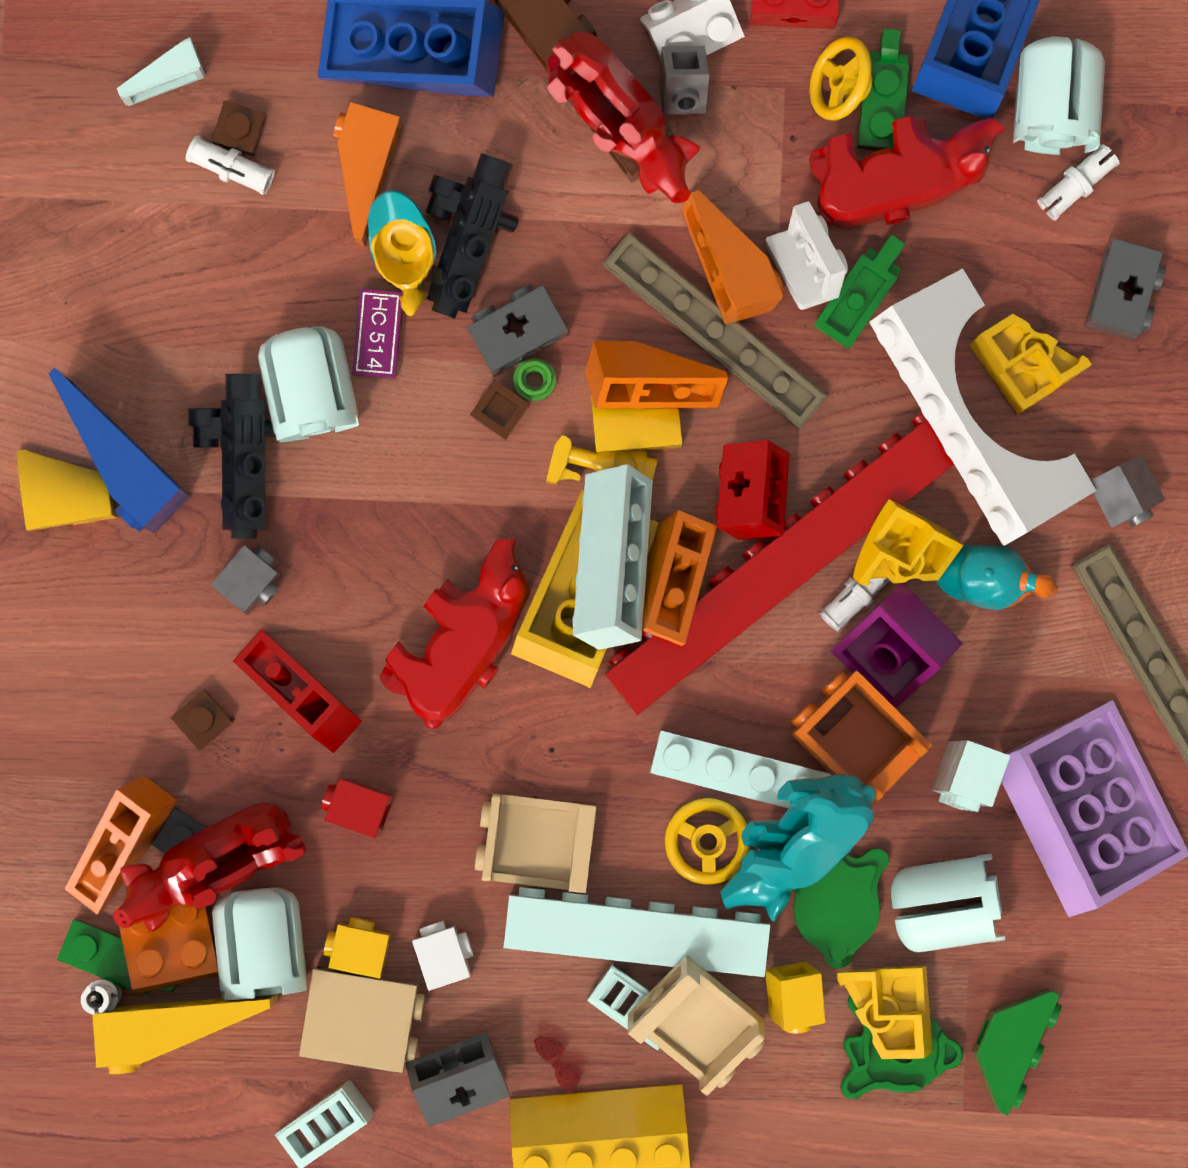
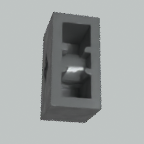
M1113 238L1106 245L1084 327L1132 341L1141 335V331L1148 332L1155 311V307L1149 306L1152 291L1160 290L1166 271V266L1160 265L1163 252ZM1126 282L1131 283L1130 290L1136 293L1129 300L1123 299L1124 291L1118 289Z
M527 285L509 296L511 303L498 310L495 309L494 305L489 306L471 317L474 323L467 326L468 332L493 377L568 336V329L543 285L535 290L532 285ZM512 318H515L518 323H522L525 320L527 322L523 326L524 334L520 337H517L514 332L505 334L509 329L508 321Z
M487 1032L405 1063L412 1092L428 1127L452 1120L457 1116L510 1097L502 1066Z

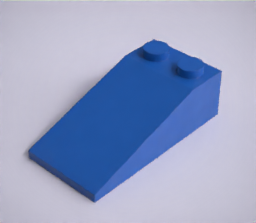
M328 0L318 78L321 80L449 95L494 97L505 13L487 0Z
M947 0L912 91L983 119L994 118L1006 92L1040 0Z
M54 367L50 371L49 376L111 497L120 504L115 512L133 529L135 528L140 532L145 528L156 533L191 496L71 379Z

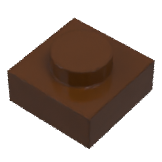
M223 101L212 143L228 149L235 148L242 153L255 156L266 119L265 112Z
M494 379L470 413V416L506 441L530 407V404Z
M205 689L171 717L198 750H202L233 723Z

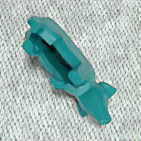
M844 774L817 779L788 780L778 790L777 794L778 800L790 801L791 807L788 808L780 821H752L742 831L741 837L744 846L757 847L758 849L750 850L741 860V867L720 891L726 909L729 910L743 905L764 906L770 919L775 922L788 905L791 892L794 889L811 886L822 879L851 851L853 846L868 830L874 819L871 805L876 796L874 788L870 785H864L857 777Z

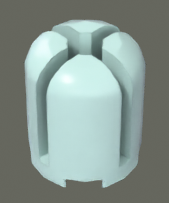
M1051 36L1034 41L1023 49L1018 58L1013 143L1022 140L1025 141L1024 150L1052 155H1060L1061 148L1085 145L1084 153H1089L1099 148L1105 60L1101 50L1088 41L1077 38L1071 41L1068 37Z
M324 326L292 329L270 337L260 346L258 361L273 431L276 434L277 441L279 440L282 443L309 439V436L331 431L337 433L359 426V414L343 339L334 330Z
M992 854L906 867L896 874L891 886L893 909L982 896L981 903L897 916L895 919L897 934L909 950L919 953L1006 940V934L997 935L995 920L1001 919L1000 914H1003L997 876H988L985 861L993 859Z
M282 887L258 888L228 892L217 900L212 911L222 999H252L255 996L279 993L285 995L307 991L300 905L294 893Z

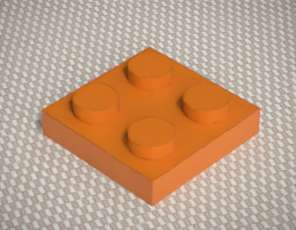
M175 905L170 910V915L165 923L154 932L149 931L144 922L134 924L128 928L119 926L132 994L218 976L217 960L205 907L196 909L195 906Z

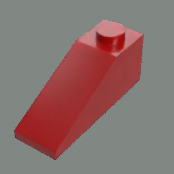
M262 629L233 660L243 672L311 737L332 753H335L363 722L336 695Z

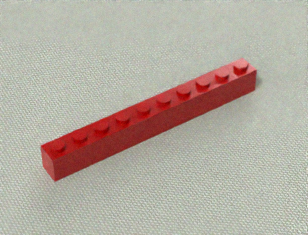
M920 413L911 421L915 429L903 439L898 433H895L881 444L877 449L882 455L868 465L863 459L847 471L843 476L848 482L836 492L828 486L810 501L814 509L802 519L797 513H794L785 520L783 536H779L769 545L760 540L742 555L747 562L735 572L727 566L708 582L713 589L702 598H697L686 643L683 646L644 632L642 639L645 643L631 653L626 646L606 662L611 670L605 676L636 715L644 711L866 535L889 499L900 505L905 504L954 465L923 413Z

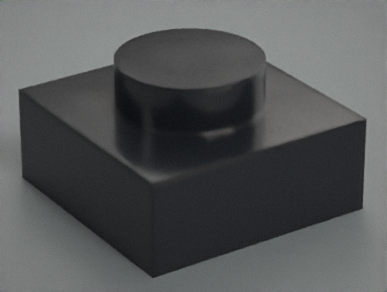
M174 808L152 846L166 853L178 843L207 828V826L180 809Z

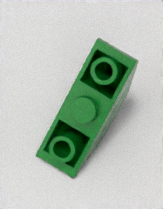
M1047 988L989 1010L972 1049L994 1108L1007 1116L1012 1107L1018 1109L1027 1090V1085L1022 1082L1028 1068L1035 1069L1045 1047V1045L1040 1043L1046 1027L1050 1029L1054 1027L1062 1009V1005L1057 1003L1060 994Z

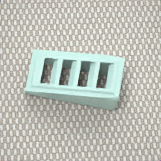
M189 37L181 41L117 88L119 96L125 105L131 106L198 81L206 76L191 38Z
M612 963L587 998V1001L628 1029V1013L650 990ZM619 980L625 986L610 1005L604 999ZM633 990L639 996L624 1015L618 1009ZM648 1038L645 1040L647 1044H649L656 1050L659 1049V1047Z
M348 1080L279 1130L275 1136L298 1168H304L366 1125L374 1116V1111L354 1083ZM326 1109L330 1110L342 1127L341 1129L337 1130L324 1112ZM312 1119H314L319 1128L327 1137V1139H325L324 1141L320 1138L318 1133L310 1124L309 1121H311ZM300 1129L312 1145V1150L308 1152L294 1133L296 1130Z

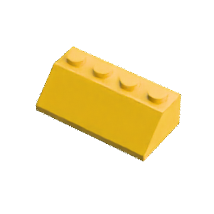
M682 1084L509 1098L513 1168H690Z

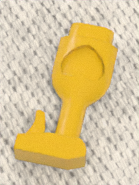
M562 435L554 446L546 483L557 485L559 481L571 479L579 482L581 480L580 475L566 469L568 463L591 468L596 472L628 464L653 480L658 459L647 457L648 452L643 450L596 454L594 451L573 447L570 439Z

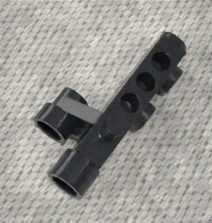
M481 153L473 177H468L465 185L433 175L428 189L432 194L425 213L450 221L452 213L454 215L426 300L434 302L432 311L455 319L458 311L467 313L496 227L508 232L516 230L519 222L518 217L502 211L509 192L505 190L513 164Z
M225 374L226 400H221V408H188V426H193V447H219V439H221L222 530H231V539H256L257 530H266L265 438L276 437V434H274L271 420H265V400H260V374Z

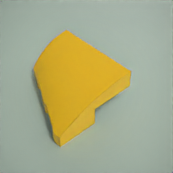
M1011 314L981 333L969 345L1017 415L1028 410L1092 365L1085 356L1082 355L1078 359L1056 346L1058 340L1046 333L1041 334L1034 331L1028 322L1015 314Z
M591 395L596 454L682 448L678 408H595Z
M28 450L17 451L20 491L27 531L117 518L114 499L111 497L98 471Z
M889 499L879 513L863 544L853 578L861 585H869L870 579L888 578L892 583H906L914 578L921 579L922 581L939 580L964 545L946 528Z
M927 966L869 968L839 971L837 973V981L840 986H845L858 1009L855 1012L861 1023L869 1028L873 1036L872 1043L881 1059L926 1058L933 1052Z

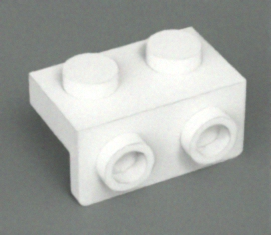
M665 0L650 7L648 14L640 18L642 26L650 35L660 61L663 46L705 45L706 55L745 37L730 0H675L673 2Z
M809 201L793 207L788 230L768 236L765 246L798 308L803 310L839 298L848 267L844 254L841 250L835 249L829 238V231L824 218L821 215L817 216Z

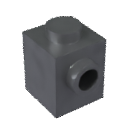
M705 45L663 46L659 77L663 115L706 113L709 69Z
M1142 454L1091 480L1097 490L1093 494L1111 528L1125 521H1128L1132 528L1153 517L1154 514L1151 508L1165 501Z
M244 545L213 581L211 586L243 613L249 615L258 603L265 606L276 595L281 587L276 582L282 575L273 569L278 564V561L263 548L258 546L253 552Z

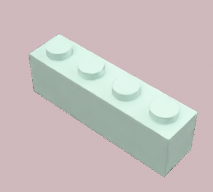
M628 464L585 474L584 494L582 497V523L579 536L578 573L576 575L575 611L572 623L573 636L598 650L642 640L653 480Z
M665 731L659 732L649 772L785 808L791 807L790 801L778 800L777 794L778 790L788 780L817 779L831 775Z
M968 740L948 741L931 790L941 794L938 802L960 810L978 812L980 806L992 807L1010 755Z

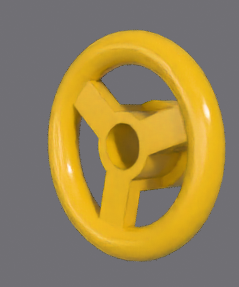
M845 36L836 39L823 50L814 65L810 78L809 95L813 109L823 119L835 121L848 116L868 96L871 90V57L866 45L858 38ZM850 49L856 54V57L845 66H837L832 61L843 50ZM824 75L829 78L831 88L829 106L825 104L822 95Z
M702 798L691 801L676 811L668 823L665 832V850L668 860L682 877L691 882L712 885L727 881L738 871L742 864L741 860L750 851L751 846H744L741 837L747 822L736 808L722 800ZM703 811L717 812L729 819L719 827L706 824L695 828L685 822L692 815ZM737 832L738 847L735 856L725 867L716 870L715 858L719 857L725 850L726 837ZM706 833H711L716 838V845L711 850H705L700 845V838ZM678 834L691 840L693 851L702 858V871L689 866L680 855Z

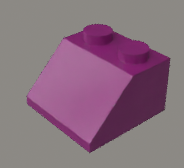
M900 583L831 652L851 672L857 670L889 703L897 708L932 677L963 643L904 583Z

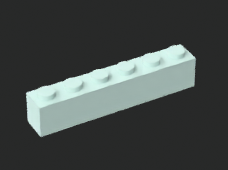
M519 887V895H509L503 948L675 967L687 955L705 971L765 977L770 924L761 922V914L735 911V919L717 917L718 909L692 906V914L674 912L675 904L649 901L648 909L631 907L632 899L606 897L605 904L588 903V894L563 892L562 900L545 898L544 889Z

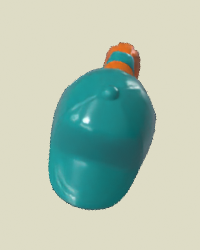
M998 544L963 546L941 578L936 580L940 588L949 596L970 605L989 610L1010 608L1021 602L1031 593H1034L1040 599H1047L1058 591L1052 576L1048 574H1033L1023 557L1013 548Z

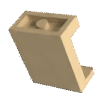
M493 793L491 802L483 801L480 827L488 828L486 845L478 844L475 870L483 871L482 881H497L586 893L596 806Z
M687 955L628 1013V1034L640 1044L647 1038L699 1080V1090L706 1096L716 1087H724L733 1077L735 1068L745 1058L751 1059L756 1056L765 1043L764 1018Z
M315 967L312 973L299 1056L403 1073L406 1067L405 1063L414 1060L416 1057L418 1038L410 1036L413 1019L421 1020L423 1014L425 994L418 993L419 983H403L335 972L334 969Z

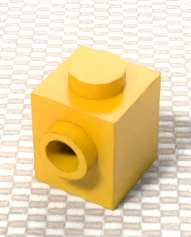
M350 917L348 924L340 923L337 925L336 932L328 931L323 956L330 957L328 968L380 979L383 976L392 933L374 930L375 922Z
M806 961L767 968L765 970L769 1018L788 1033L798 1034L809 1031L811 1026L825 1023L822 975L818 970Z

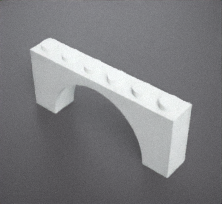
M962 268L892 305L869 323L875 331L879 342L884 346L899 371L900 377L906 383L920 406L924 417L929 421L943 444L945 452L952 459L964 479L969 492L974 496L988 519L992 530L997 534L1003 546L1097 490L1075 453L1066 458L1053 461H1037L1020 457L994 442L983 432L970 415L961 397L956 380L955 350L965 323L985 304Z

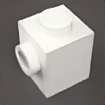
M444 920L419 928L421 937L413 939L412 942L428 991L469 978L472 975L467 958L474 955L466 932L458 934L456 925L446 928Z

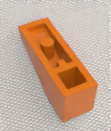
M350 102L347 113H339L333 136L339 138L338 149L353 237L357 245L365 247L369 235V209L382 192L402 123L399 116Z
M699 190L691 192L689 199L681 207V212L725 325L772 312L783 298V282L780 274L773 270L769 258Z
M593 341L585 368V375L595 408H718L728 381L726 371L637 341Z
M677 510L658 524L647 563L643 631L680 646L686 643L717 528L716 525L680 510Z
M145 775L118 788L70 877L65 890L97 915L101 913L124 883L120 868L122 866L135 865L140 861L164 826L177 800Z

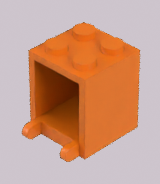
M857 670L850 672L848 675L842 671L832 678L821 690L826 697L817 706L812 702L808 703L791 720L796 728L790 735L831 775L844 774L854 776L860 779L864 785L872 786L876 794L875 799L871 803L873 806L919 758H922L928 752L927 750L932 744ZM844 696L853 707L823 736L814 726Z

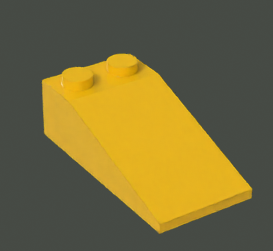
M581 490L517 634L511 654L591 688L608 648L598 650L573 636L572 619L575 611L576 575L578 573L579 536L581 533L582 497L584 494V490ZM650 519L648 553L659 522Z
M278 994L255 996L252 999L240 1000L214 998L118 1006L111 1012H107V1010L102 1013L96 1012L92 1014L96 1068L109 1067V1074L136 1072L137 1068H142V1063L270 1009L279 1002Z

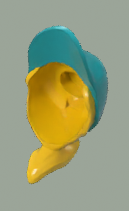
M388 190L380 194L369 209L368 232L370 251L378 272L388 282L403 291V295L399 297L401 308L408 316H413L426 299V292L422 286V281L433 266L437 255L436 245L430 225L416 203L400 191Z

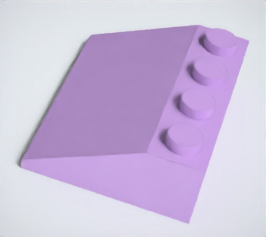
M1113 700L1005 753L1010 755V759L1001 782L1068 917L1098 909L1188 857V849Z

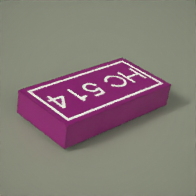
M360 289L353 376L396 379L402 318L399 297L403 295V292Z

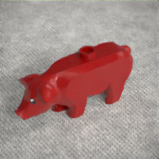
M575 31L569 37L559 40L558 44L552 49L553 53L547 59L549 75L547 90L559 103L572 100L573 106L580 117L595 130L593 142L602 152L608 153L612 150L636 162L639 167V180L646 193L651 194L656 190H660L673 203L678 204L687 201L690 197V191L685 181L686 164L699 152V145L679 135H673L670 138L667 136L665 118L656 102L600 39L587 32Z
M909 116L892 122L894 147L881 149L869 154L861 162L856 157L851 146L852 133L832 137L829 139L828 145L812 151L809 158L812 175L821 185L820 194L817 199L818 215L824 218L827 225H835L839 228L862 226L885 219L886 225L904 222L911 218L910 212L936 205L961 189L980 182L988 168L992 143L997 135L1005 131L1004 127L993 118H987L961 128L948 141L933 139L928 133L926 119L915 121L914 116Z
M500 539L495 541L483 562L479 585L475 590L468 592L459 589L447 579L440 589L436 588L423 607L441 626L432 635L426 647L424 658L407 651L404 645L398 641L385 659L387 664L379 675L382 683L385 685L384 687L392 693L406 695L415 714L423 719L424 724L429 729H437L444 720L450 719L457 714L479 685L485 689L499 670V667L494 662L510 641L521 610L530 593L529 583L514 557L516 539Z
M260 803L250 806L197 832L169 849L155 870H152L146 864L122 866L120 873L127 887V892L123 904L114 911L113 919L117 925L123 928L144 922L147 929L154 932L165 923L170 915V910L175 905L195 906L196 909L204 908L215 902L217 893L244 882L256 874L258 870L268 869L285 861H295L305 854L306 847L298 834H292L288 816L285 811H281L279 805Z

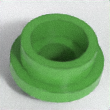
M527 359L521 362L514 372V387L517 393L528 401L544 400L551 395L555 388V371L543 359ZM539 373L543 377L541 386L537 388L530 387L526 382L528 375Z

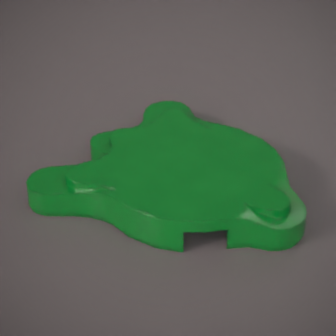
M879 848L871 849L858 858H853L846 854L818 882L805 888L794 889L793 912L796 926L803 937L822 953L825 962L833 968H843L849 965L854 952L871 937L878 924L880 903L877 895V885L880 876L889 864L888 854Z
M849 995L847 1000L848 1007L859 1020L855 1012L858 1009ZM930 1016L933 1049L930 1055L920 1059H881L872 1043L873 1036L869 1028L862 1024L863 1031L859 1035H849L843 1040V1048L850 1059L851 1067L841 1080V1092L846 1098L853 1100L875 1089H886L896 1093H912L922 1090L924 1086L931 1083L937 1076L939 1077L945 1070L956 1068L961 1063L963 1058L962 1048L956 1041L948 1038L937 1021Z

